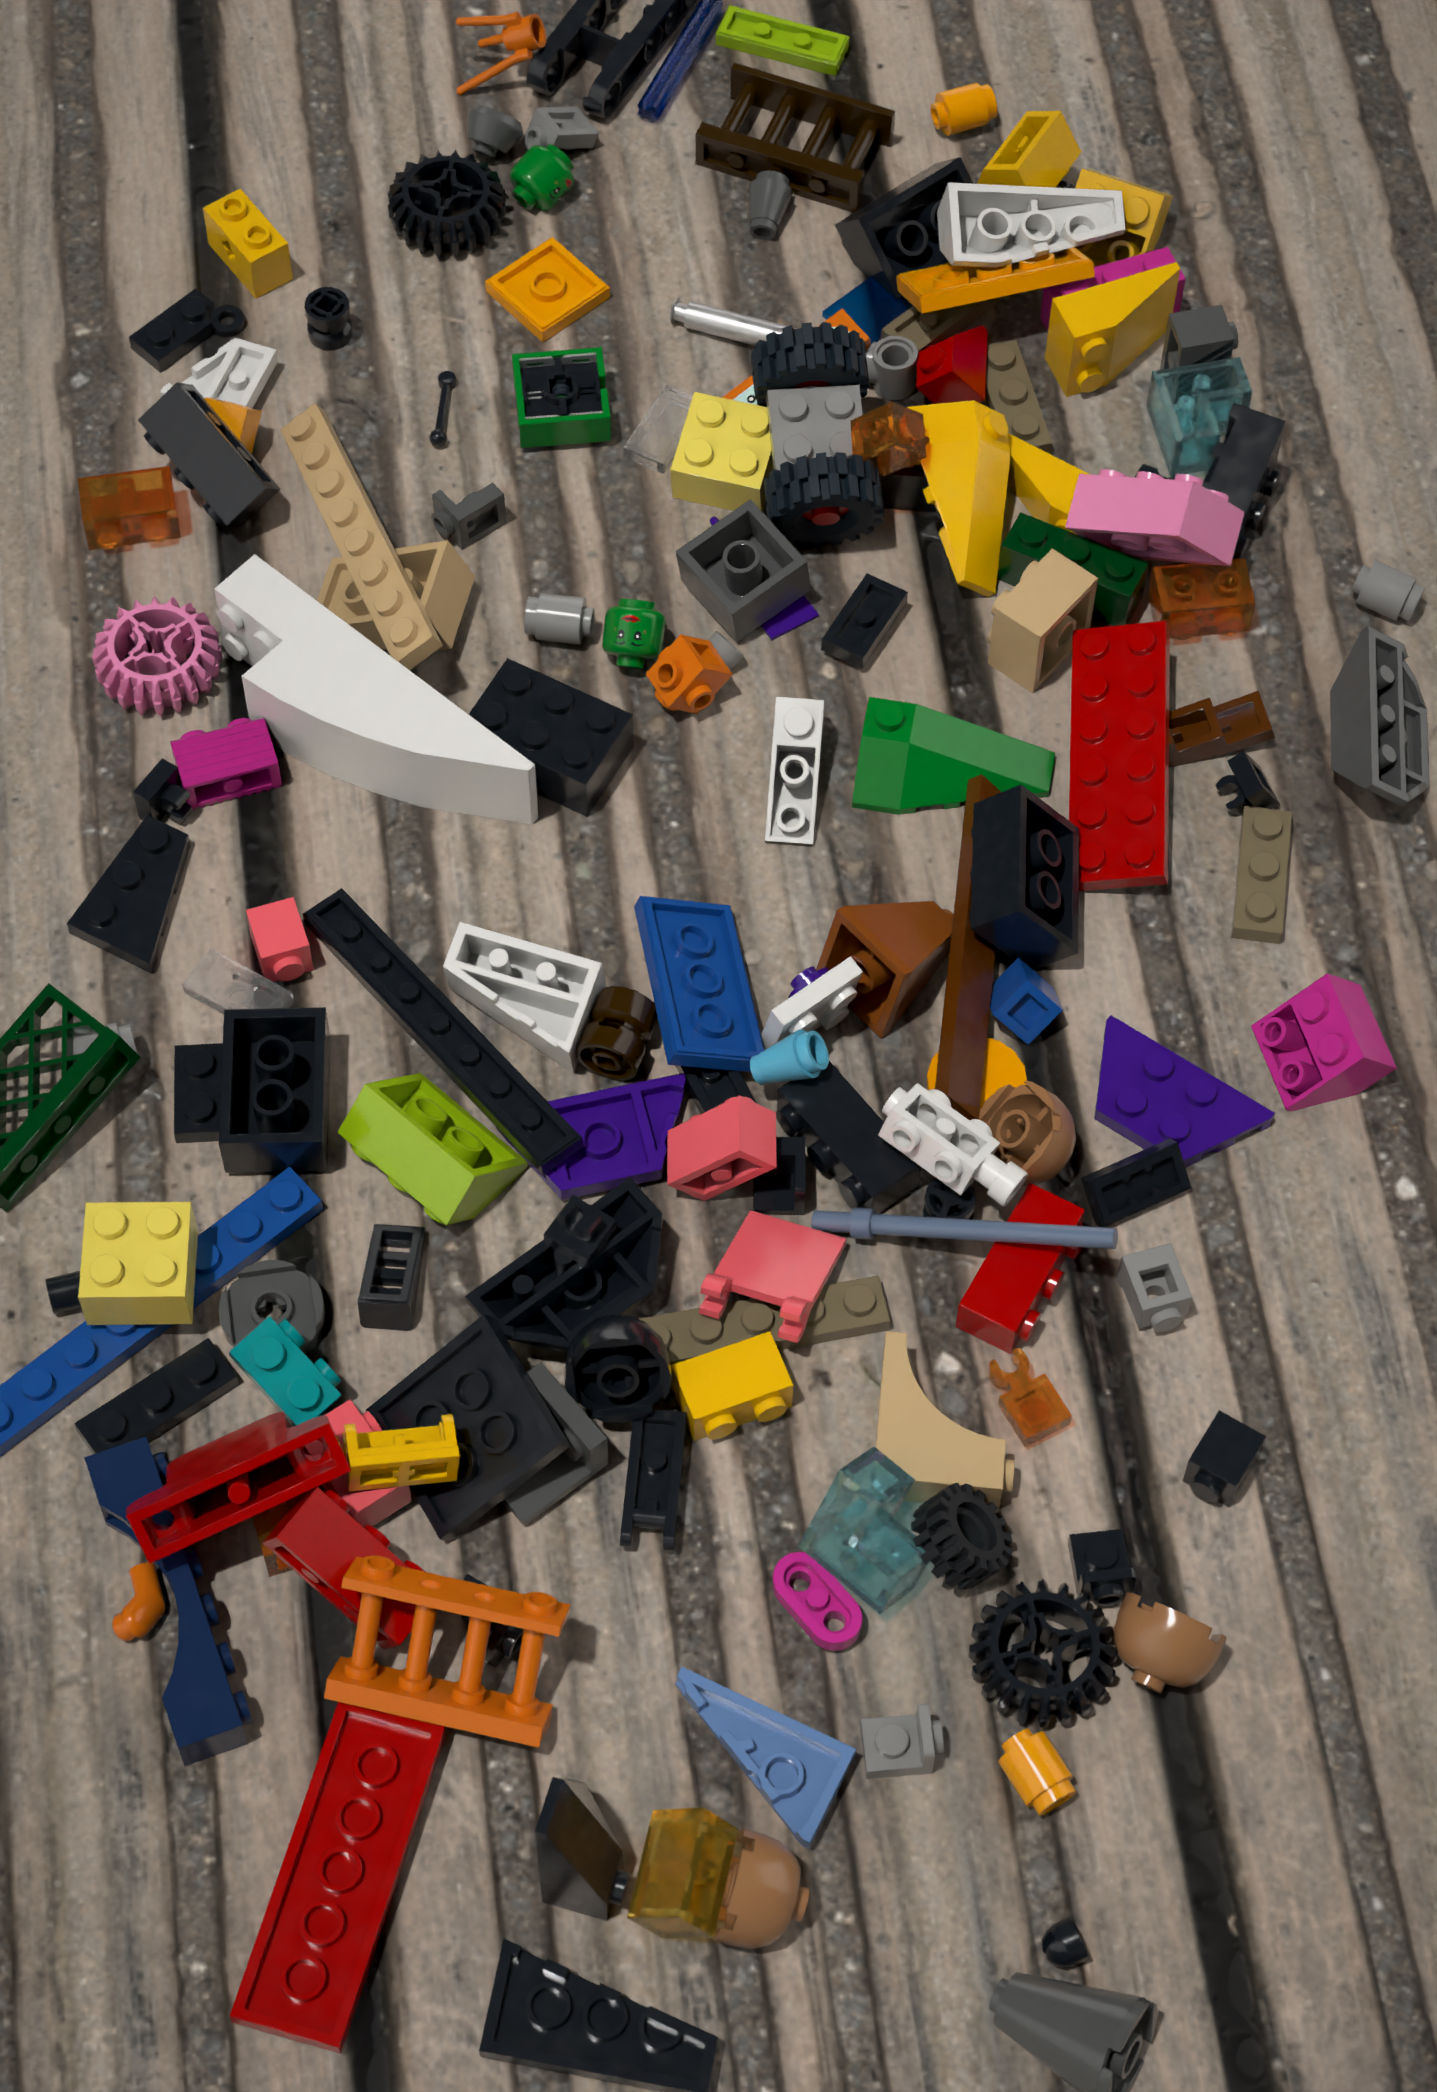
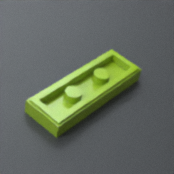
M729 5L715 34V45L836 76L849 48V36Z

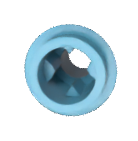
M799 1029L758 1055L751 1057L750 1070L752 1076L760 1085L816 1078L820 1071L828 1066L829 1054L827 1046L821 1035L816 1031L806 1032Z

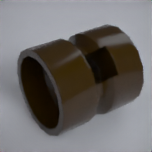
M609 986L603 988L598 993L590 1013L591 1023L584 1028L576 1048V1058L580 1064L589 1071L611 1080L625 1081L635 1077L645 1054V1044L651 1039L658 1021L655 1003L647 996L626 987Z

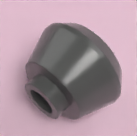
M477 104L467 112V138L474 142L471 149L486 157L495 159L498 152L507 154L523 135L521 122L498 110Z

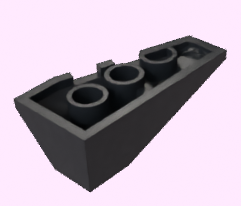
M552 1777L535 1829L542 1903L607 1921L612 1904L622 1906L630 1881L631 1873L623 1870V1850L586 1783L574 1779Z

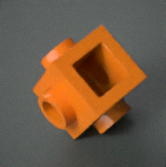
M682 634L659 654L658 660L646 672V676L656 689L655 696L664 707L672 711L680 710L698 714L713 702L715 694L733 675L709 640Z

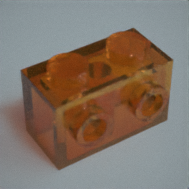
M1245 558L1233 559L1231 566L1188 563L1155 566L1152 569L1148 598L1153 621H1167L1170 629V639L1186 640L1194 636L1216 634L1230 636L1239 632L1250 631L1256 603Z

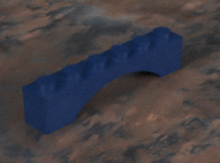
M147 1437L84 1457L106 1525L128 1537L140 1548L141 1546L126 1517V1508L137 1499L166 1484L167 1463L163 1451L152 1455ZM165 1509L153 1515L152 1518L159 1525H167L173 1520L174 1516ZM194 1545L183 1548L154 1562L168 1580L178 1609V1648L173 1672L162 1700L184 1766L247 1745L248 1742L243 1725L253 1722L243 1690L233 1694L231 1692L226 1676L236 1673V1669L227 1642L215 1644L210 1627L219 1625L220 1622L211 1594L199 1596L194 1579L203 1577L204 1574Z

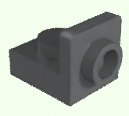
M494 483L489 484L478 492L468 494L456 505L442 490L432 494L434 513L431 515L436 530L442 537H450L461 550L507 523L504 493Z

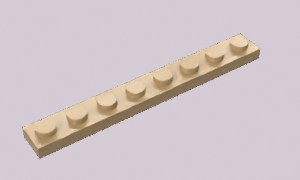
M314 403L304 412L295 416L280 431L390 656L408 670H411L443 645L326 412L317 403Z

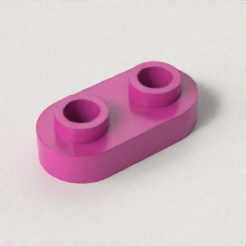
M793 1552L781 1558L774 1568L772 1584L774 1595L781 1605L819 1647L830 1651H839L854 1644L860 1635L862 1626V1612L854 1598L816 1556L806 1552ZM802 1579L809 1584V1587L804 1591H795L791 1588L790 1583L793 1580ZM830 1619H838L843 1623L844 1627L839 1631H830L824 1624Z

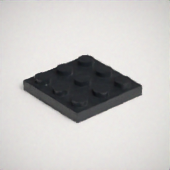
M484 1314L366 1409L376 1419L382 1431L438 1426L439 1422H442L441 1415H453L460 1455L457 1481L409 1486L439 1539L445 1541H452L571 1446L494 1317Z

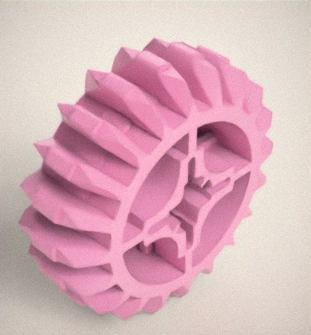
M154 595L151 604L142 606L135 599L133 610L127 611L118 607L117 620L105 619L104 632L96 633V648L93 649L92 658L94 666L97 667L95 669L97 680L104 687L105 693L109 696L110 700L118 699L119 704L124 710L135 705L136 710L142 716L149 708H154L155 712L161 717L164 708L173 706L180 713L183 702L188 701L197 705L199 699L198 692L210 693L212 687L211 680L219 679V664L222 659L221 645H218V632L213 625H210L205 612L196 613V609L191 602L179 607V603L173 596L166 604H160V601ZM192 652V654L187 660L186 655ZM128 653L129 657L123 660L126 654Z

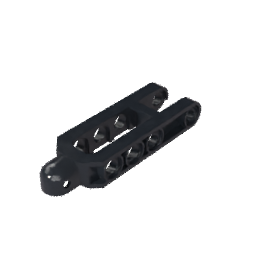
M577 0L548 37L545 47L539 49L532 59L527 74L528 87L544 95L552 96L581 58L601 66V72L593 82L588 98L585 96L583 98V109L597 117L608 119L698 0H655L652 5L647 4L643 9V17L631 33L626 31L621 39L605 34L602 31L626 0Z

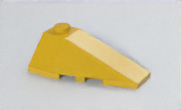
M974 400L907 407L902 411L908 452L913 465H922L929 486L923 489L927 503L935 505L943 521L944 527L940 529L939 536L956 582L963 587L990 597L996 592L1011 456L1008 424L1005 416Z

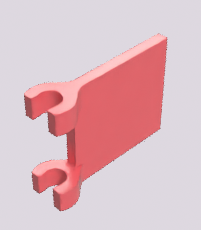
M750 1210L715 1272L707 1274L701 1285L700 1293L706 1296L699 1307V1314L720 1319L726 1308L730 1293H738L781 1306L779 1317L784 1318V1321L778 1330V1338L798 1343L804 1333L811 1309L846 1247L847 1238Z

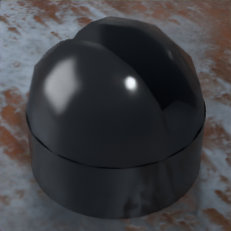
M1070 1917L1053 1924L1045 1932L1042 1938V1950L1046 1954L1047 1960L1054 1966L1067 1968L1090 1959Z

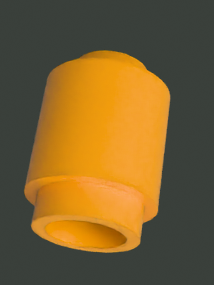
M977 82L939 92L935 96V103L930 106L931 119L935 128L942 129L943 133L947 136L985 126L990 119H994L997 116V102L990 85L984 84L980 86Z
M1026 1728L1010 1737L1001 1745L1005 1754L998 1760L999 1765L1026 1807L1033 1806L1039 1816L1053 1811L1076 1794L1077 1791L1070 1782L1074 1776L1044 1731L1033 1735L1030 1729Z

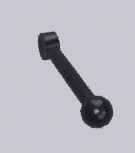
M443 371L438 376L441 394L435 430L429 436L431 444L436 447L443 446L447 441L444 427L450 390L456 386V375L451 371Z

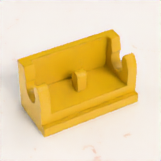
M441 1415L442 1422H439L438 1426L357 1433L355 1423L344 1424V1431L342 1432L343 1450L352 1470L346 1473L348 1491L457 1481L460 1455L453 1415Z

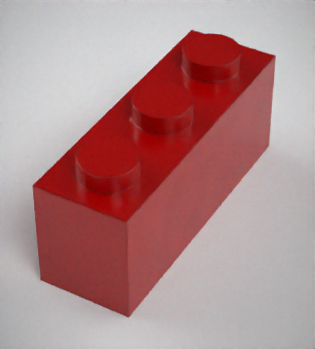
M1029 1183L1007 1222L1082 1226L1085 1209ZM995 1242L958 1305L955 1327L1011 1355L1020 1338L1028 1342L1032 1337L1041 1318V1313L1036 1310L1042 1299L1045 1297L1052 1300L1057 1293L1065 1274L1059 1269L1066 1257L1074 1260L1082 1247Z
M316 1487L303 1493L262 1543L357 1626L362 1592L341 1588L343 1577L356 1556L362 1558L373 1555L382 1556L392 1560L397 1566L420 1571L424 1570L412 1561L406 1560L402 1562L388 1549L391 1546L390 1541L379 1530L370 1525L361 1526L348 1514L350 1507L338 1494L329 1489L322 1491ZM384 1597L377 1644L385 1650L400 1646L412 1631L416 1604Z

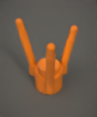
M519 12L507 15L457 18L456 24L458 26L506 25L503 27L501 34L480 39L478 46L483 48L504 43L508 51H514V54L460 85L456 89L457 94L462 95L515 64L532 59V51L541 49L546 45V30L541 18L534 13L522 17Z

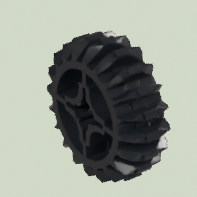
M438 150L435 157L428 158L421 154L418 164L406 162L404 172H396L394 184L390 185V191L388 192V214L396 235L403 237L407 247L417 245L421 255L429 250H434L438 258L443 252H452L455 258H457L460 250L465 249L473 254L476 244L488 246L490 236L499 234L501 223L504 222V217L506 216V193L497 171H491L487 161L477 163L473 153L465 158H461L456 150L451 156H443Z
M1044 1578L1038 1582L1035 1593H1031L1022 1581L1016 1585L1015 1598L1002 1590L996 1597L997 1607L986 1604L981 1611L983 1622L975 1623L972 1628L971 1636L977 1641L970 1644L968 1657L977 1662L972 1667V1677L974 1680L986 1681L981 1691L984 1699L993 1698L998 1695L1001 1696L997 1705V1711L1000 1715L1008 1712L1012 1706L1017 1708V1722L1020 1725L1027 1721L1029 1713L1038 1715L1037 1722L1042 1729L1048 1726L1050 1714H1055L1063 1726L1070 1723L1071 1709L1085 1717L1091 1709L1090 1700L1101 1702L1106 1694L1103 1684L1112 1683L1115 1670L1110 1664L1116 1662L1118 1652L1116 1647L1108 1645L1113 1640L1114 1630L1112 1626H1099L1104 1617L1102 1608L1090 1611L1085 1610L1089 1599L1086 1592L1078 1595L1075 1600L1068 1598L1069 1586H1067L1066 1582L1058 1587L1057 1593L1048 1592V1584ZM1046 1620L1061 1624L1067 1629L1053 1628ZM1023 1622L1025 1627L1023 1633L1024 1640L1012 1644L1011 1651L1000 1653L998 1643L1003 1635L1013 1626ZM1035 1643H1037L1038 1648L1046 1649L1045 1654L1048 1651L1053 1653L1050 1664L1048 1659L1040 1658L1041 1652L1037 1656L1033 1654ZM1085 1653L1087 1660L1085 1670L1075 1680L1063 1685L1061 1679L1064 1670L1062 1666L1073 1662L1075 1656ZM1018 1677L1031 1678L1039 1684L1040 1688L1028 1685L1019 1680Z

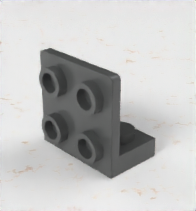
M542 1362L530 1369L527 1374L571 1446L502 1500L522 1524H528L608 1465L607 1437Z

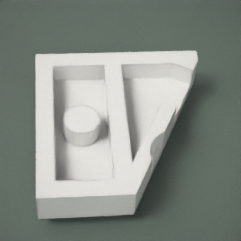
M234 338L219 348L214 356L205 358L191 367L192 376L182 383L192 384L204 399L205 397L222 399L253 408L278 363L277 350ZM168 383L161 389V397L173 386L172 384Z

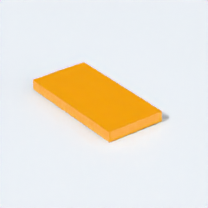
M1072 247L1000 267L952 266L948 263L900 273L896 276L898 292L923 314L1095 277L1093 261L1078 249Z

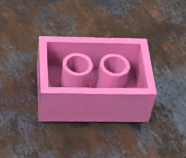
M1101 469L1099 475L1079 474L1065 528L1079 536L1137 559L1231 566L1245 512L1229 503L1228 495L1204 488L1202 486L1203 480L1192 475L1176 474L1175 479L1172 480L1165 479L1151 472L1139 471L1136 477H1127L1125 474L1114 470Z

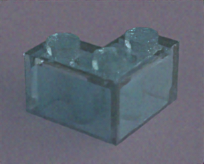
M1240 357L1152 371L1146 408L1170 476L1209 470L1215 459L1211 457V453L1216 442H1220V431L1227 430L1228 414L1233 403L1250 407L1252 389Z
M873 1446L838 1471L798 1547L877 1613L881 1614L915 1588L929 1562L925 1564L920 1555L925 1553L923 1547H915L913 1538L916 1535L894 1518L915 1479Z

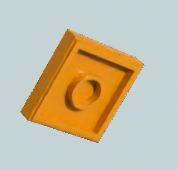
M554 237L549 238L485 281L486 292L542 343L610 298V287Z

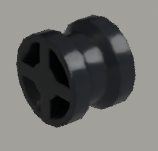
M934 1179L926 1189L923 1217L973 1220L976 1204L974 1188L970 1185L962 1195H959L939 1179ZM950 1210H956V1212L948 1214Z

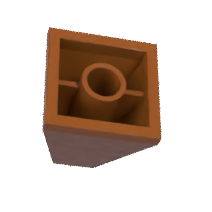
M934 901L843 906L836 911L816 970L818 971L824 967L831 970L850 956L863 973L855 989L857 995L847 1007L882 1039L890 1033L949 954L953 913L948 909H942Z

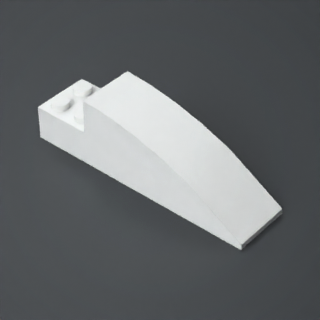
M254 554L214 588L218 607L217 617L220 620L223 635V647L234 659L238 661L243 659L252 666L242 675L249 719L256 720L264 717L274 746L328 775L371 792L416 806L531 825L538 819L534 763Z

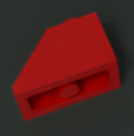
M983 325L953 335L918 352L916 388L934 404L971 400L979 403L985 400L988 330Z

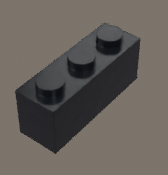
M177 382L138 419L147 431L144 437L149 445L159 454L164 455L166 453L177 466L173 470L177 478L187 488L191 490L196 489L206 500L203 504L204 509L220 525L225 523L227 526H243L281 490L192 384Z
M830 1061L827 1068L821 1070L816 1078L789 1081L778 1088L776 1119L779 1125L790 1137L795 1135L797 1137H805V1146L807 1147V1154L811 1162L820 1172L825 1173L828 1171L836 1180L842 1197L850 1207L874 1208L877 1214H881L919 1188L921 1166L878 1136L884 1124L883 1120Z

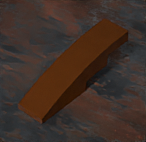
M1259 691L1214 707L1209 697L1170 711L1169 768L1228 754L1275 739Z

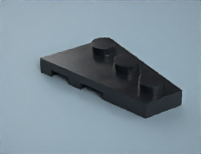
M147 815L67 922L69 934L152 974L157 960L156 951L160 937L164 936L168 923L167 914L171 900L177 892L189 852V835Z

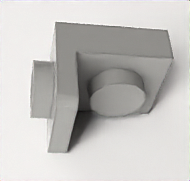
M578 106L538 107L533 114L522 142L527 150L534 145L546 147L548 144L565 150L593 148L599 133Z
M929 1703L917 1704L916 1714L861 1719L860 1731L866 1779L932 1774L935 1754H943L944 1745L941 1721H931Z

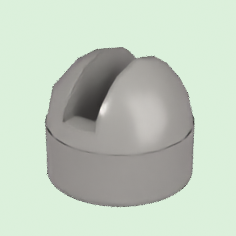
M718 631L710 637L709 641L730 670L744 657Z

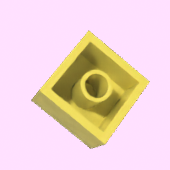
M694 392L670 469L673 498L732 511L751 499L763 512L766 502L764 481L765 478H769V473L774 469L767 407Z
M103 1202L85 1204L78 1298L87 1325L192 1324L198 1228L191 1202Z

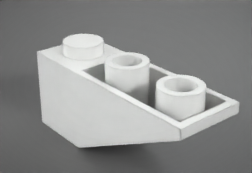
M776 697L765 832L766 842L813 845L824 700Z

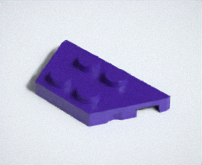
M1110 1015L1106 1020L1094 1114L1096 1121L1144 1150L1171 1138L1178 1142L1185 1168L1199 1162L1205 1154L1218 1153L1234 1145L1236 1138L1257 1128L1261 1132L1272 1124L1275 1112L1114 1016Z
M680 1073L547 1101L582 1137L583 1148L545 1175H542L497 1126L496 1129L561 1200L569 1199L572 1195L579 1197L612 1190L628 1178H631L635 1184L662 1179L667 1161L668 1130L676 1127L686 1091L685 1074Z

